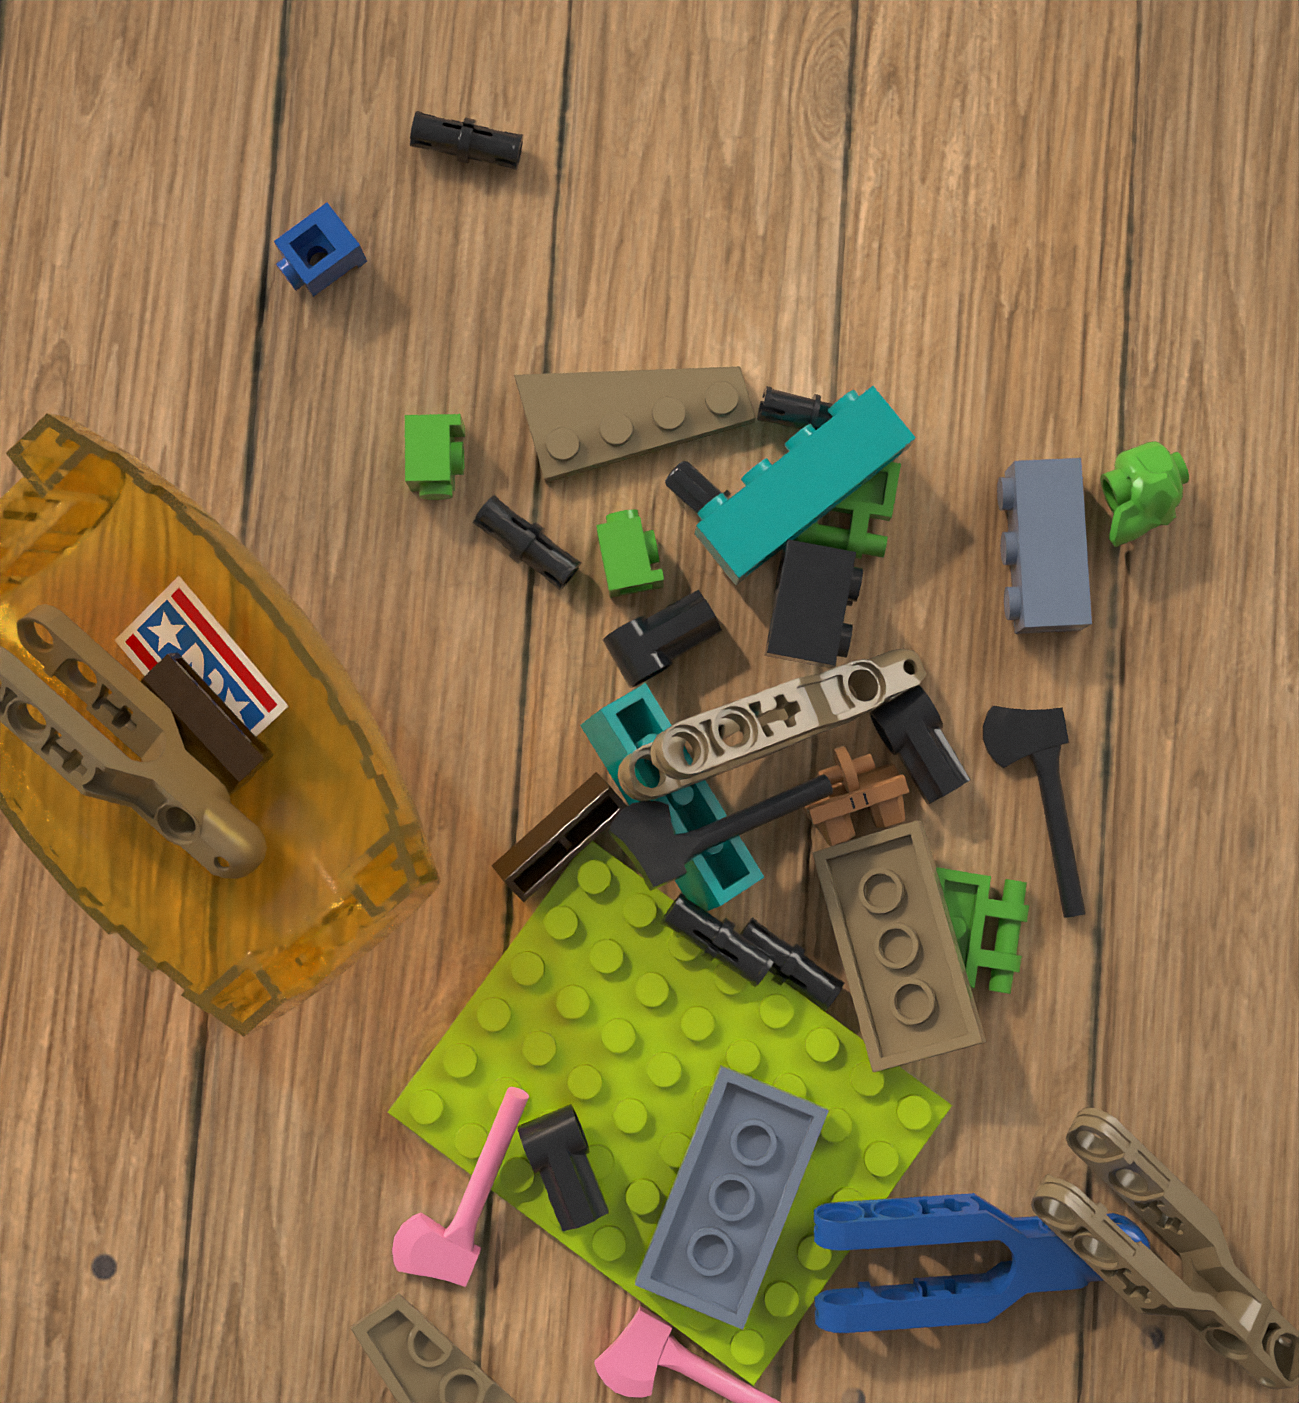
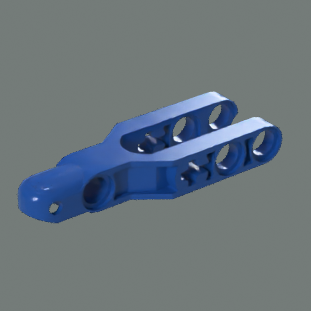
M975 1193L833 1202L820 1205L814 1209V1223L816 1224L814 1226V1242L825 1249L859 1250L1000 1240L1009 1247L1012 1255V1261H1001L986 1273L913 1278V1284L871 1286L869 1281L858 1282V1287L823 1291L815 1296V1324L828 1332L855 1333L988 1323L1027 1293L1074 1290L1083 1288L1093 1281H1105L1038 1216L1013 1218ZM1115 1213L1106 1214L1114 1223H1120L1117 1225L1134 1242L1141 1241L1150 1249L1149 1239L1135 1222L1123 1215Z

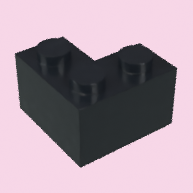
M794 540L787 541L781 551L772 599L773 611L764 656L825 668L834 667L837 656L847 658L853 624L843 623L846 606H852L853 601L857 602L863 577V568L854 567L856 552Z

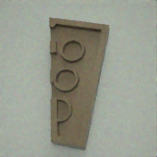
M740 366L514 375L545 483L753 424L756 419Z
M397 1293L351 1325L352 1332L398 1403H517L400 1293Z

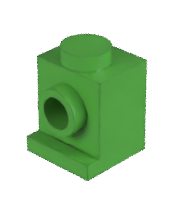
M461 414L405 415V482L411 492L419 491V497L422 499L444 500L452 498L453 491H455V475H464L463 442H454V437H465V425Z
M636 509L608 514L606 516L607 523L598 524L596 528L610 598L664 588L662 569L651 571L650 564L660 562L654 530L643 532L641 518Z

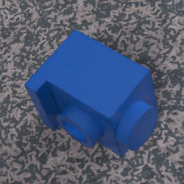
M328 202L274 240L275 245L283 256V259L276 263L281 273L295 291L305 285L313 297L356 265L359 268L367 262L360 244ZM323 252L328 255L314 266L310 265L311 257L314 254Z

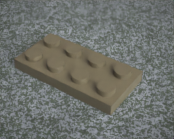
M916 820L812 852L872 1072L887 1070L986 1043L923 822Z

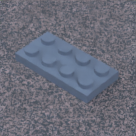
M720 1065L635 1279V1285L743 1330L829 1110Z

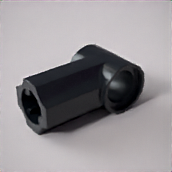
M697 590L668 605L665 609L649 618L643 615L622 625L604 637L603 642L629 688H633L666 670L673 664L672 660L720 634L722 629L709 603L701 592Z
M920 685L903 692L869 712L871 721L883 743L893 755L898 754L926 804L944 797L970 781L955 751L951 748L941 731L943 723L937 709Z
M572 1104L517 1126L528 1161L534 1173L541 1175L550 1203L563 1232L585 1226L609 1213L603 1193L587 1156L590 1153L587 1139Z

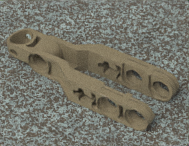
M47 604L38 605L16 622L18 638L24 648L44 666L43 671L50 678L55 675L88 705L86 710L142 759V762L131 760L17 657L2 646H0V722L84 796L131 807L166 839L187 851L211 874L222 878L238 879L254 872L266 856L267 845L265 836L250 819L230 802V796L225 786L185 750L171 709L56 607ZM34 622L41 624L48 630L53 638V644L45 642L37 634ZM77 661L83 662L90 667L96 676L97 683L91 682L83 676L78 668ZM27 704H31L44 716L46 725L40 724L29 714ZM217 857H222L228 861L230 867L221 866Z
M896 649L867 660H855L820 674L800 677L673 724L658 734L653 742L641 746L626 756L619 765L618 779L620 786L625 794L634 800H655L849 723L880 704L890 701L901 692L916 687L925 678L927 673L919 655L914 650ZM848 684L856 692L857 698H855L850 692ZM737 731L743 733V742L731 747L722 741ZM686 741L693 748L694 758L691 766L687 763L683 754ZM638 759L650 760L658 768L660 780L657 787H645L638 781L634 771L635 763Z
M1083 1108L1080 1110L1067 1132L1066 1141L1068 1146L1180 1254L1183 1265V1281L1141 1241L1134 1242L1106 1215L1108 1209L1101 1202L1094 1203L1080 1189L1065 1180L1054 1178L1050 1174L1043 1177L1031 1201L1034 1213L1139 1314L1178 1317L1212 1350L1227 1359L1236 1361L1256 1382L1269 1389H1286L1298 1385L1299 1331L1272 1306L1268 1297L1234 1265L1217 1216L1116 1118L1100 1109ZM1090 1132H1092V1133H1094V1134H1097V1135L1100 1136L1102 1139H1100V1138L1094 1136V1135L1091 1134ZM1280 1336L1291 1339L1292 1343L1284 1341Z

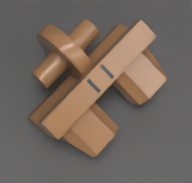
M841 746L833 749L836 765L817 772L818 776L824 774L828 777L832 784L833 794L803 807L804 812L812 824L818 827L827 844L834 846L851 840L856 835L849 813L865 807L869 808L872 822L877 828H886L903 822L905 820L902 795L909 793V788L903 774L899 775L893 763L875 768L871 754L851 760L846 747Z

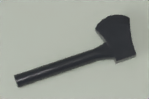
M991 706L983 723L982 740L987 753L1002 768L1023 757L1030 756L1039 781L1063 917L1085 915L1060 778L1059 759L1061 745L1069 743L1063 707L1026 710Z
M822 774L696 830L680 834H674L668 804L660 801H640L632 803L621 810L611 823L608 833L632 860L647 887L652 891L683 877L687 873L685 865L705 850L831 796L833 788L828 777Z

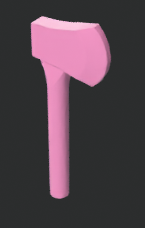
M509 1087L507 1089L458 1211L447 1229L423 1213L413 1215L401 1225L395 1234L392 1247L393 1261L397 1271L433 1277L466 1287L481 1247L474 1244L477 1222L529 1099V1095L524 1090L517 1087Z
M642 1306L639 1307L621 1335L594 1362L597 1373L603 1382L615 1393L627 1397L643 1398L652 1395L654 1377L658 1365L680 1372L734 1403H781L689 1351L671 1334L672 1325Z

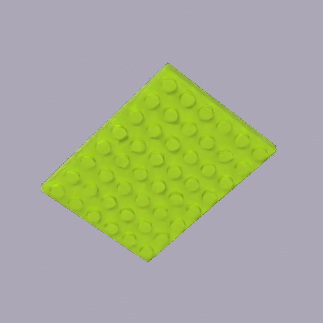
M592 841L573 858L387 1113L472 1175L509 1087L520 1088L529 1095L517 1126L572 1104L590 1149V1153L587 1156L603 1193L609 1213L585 1226L563 1232L550 1203L541 1175L534 1173L519 1136L518 1127L514 1132L491 1190L754 1386L814 1302L815 1296L821 1292L850 1251L825 1249L814 1242V1226L816 1225L814 1223V1209L820 1205L833 1202L887 1199L953 1105L900 1066L872 1072L866 1046L862 1038L785 982L781 986L772 980L774 975L768 971L759 985L754 987L745 978L715 958L711 962L701 956L702 949L669 927L660 924L674 900L657 888L650 891L640 875ZM720 1065L829 1110L743 1330L635 1285V1279Z

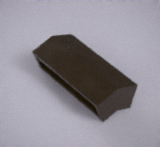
M178 652L167 654L140 681L171 709L185 750L225 786L229 796L247 784L256 772L274 756L271 750L258 736H255Z
M595 772L491 866L507 886L525 902L610 826L620 811L626 808L627 805L611 786ZM607 796L609 797V799L605 803H603L595 812H593L586 820H584L567 837L564 836L581 819H583L590 811H592L600 802H602ZM559 840L560 843L557 846H555L548 854H546L519 880H515L524 870H526L533 862H535L543 853H545L552 845H554Z

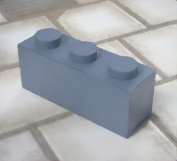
M1081 458L1014 461L1005 471V477H999L997 483L998 507L1000 511L1007 510L1008 532H1002L1001 559L1003 565H1010L1012 587H1005L1004 590L1005 617L1007 620H1014L1015 634L1081 631L1092 624Z

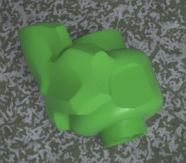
M1157 441L1146 442L1118 454L1114 470L1101 475L1100 481L1104 497L1114 513L1109 540L1113 546L1118 547L1134 541L1158 526H1168L1176 518L1175 508L1179 506L1183 498V484L1189 482L1188 469L1180 453L1174 452L1170 454L1168 449Z

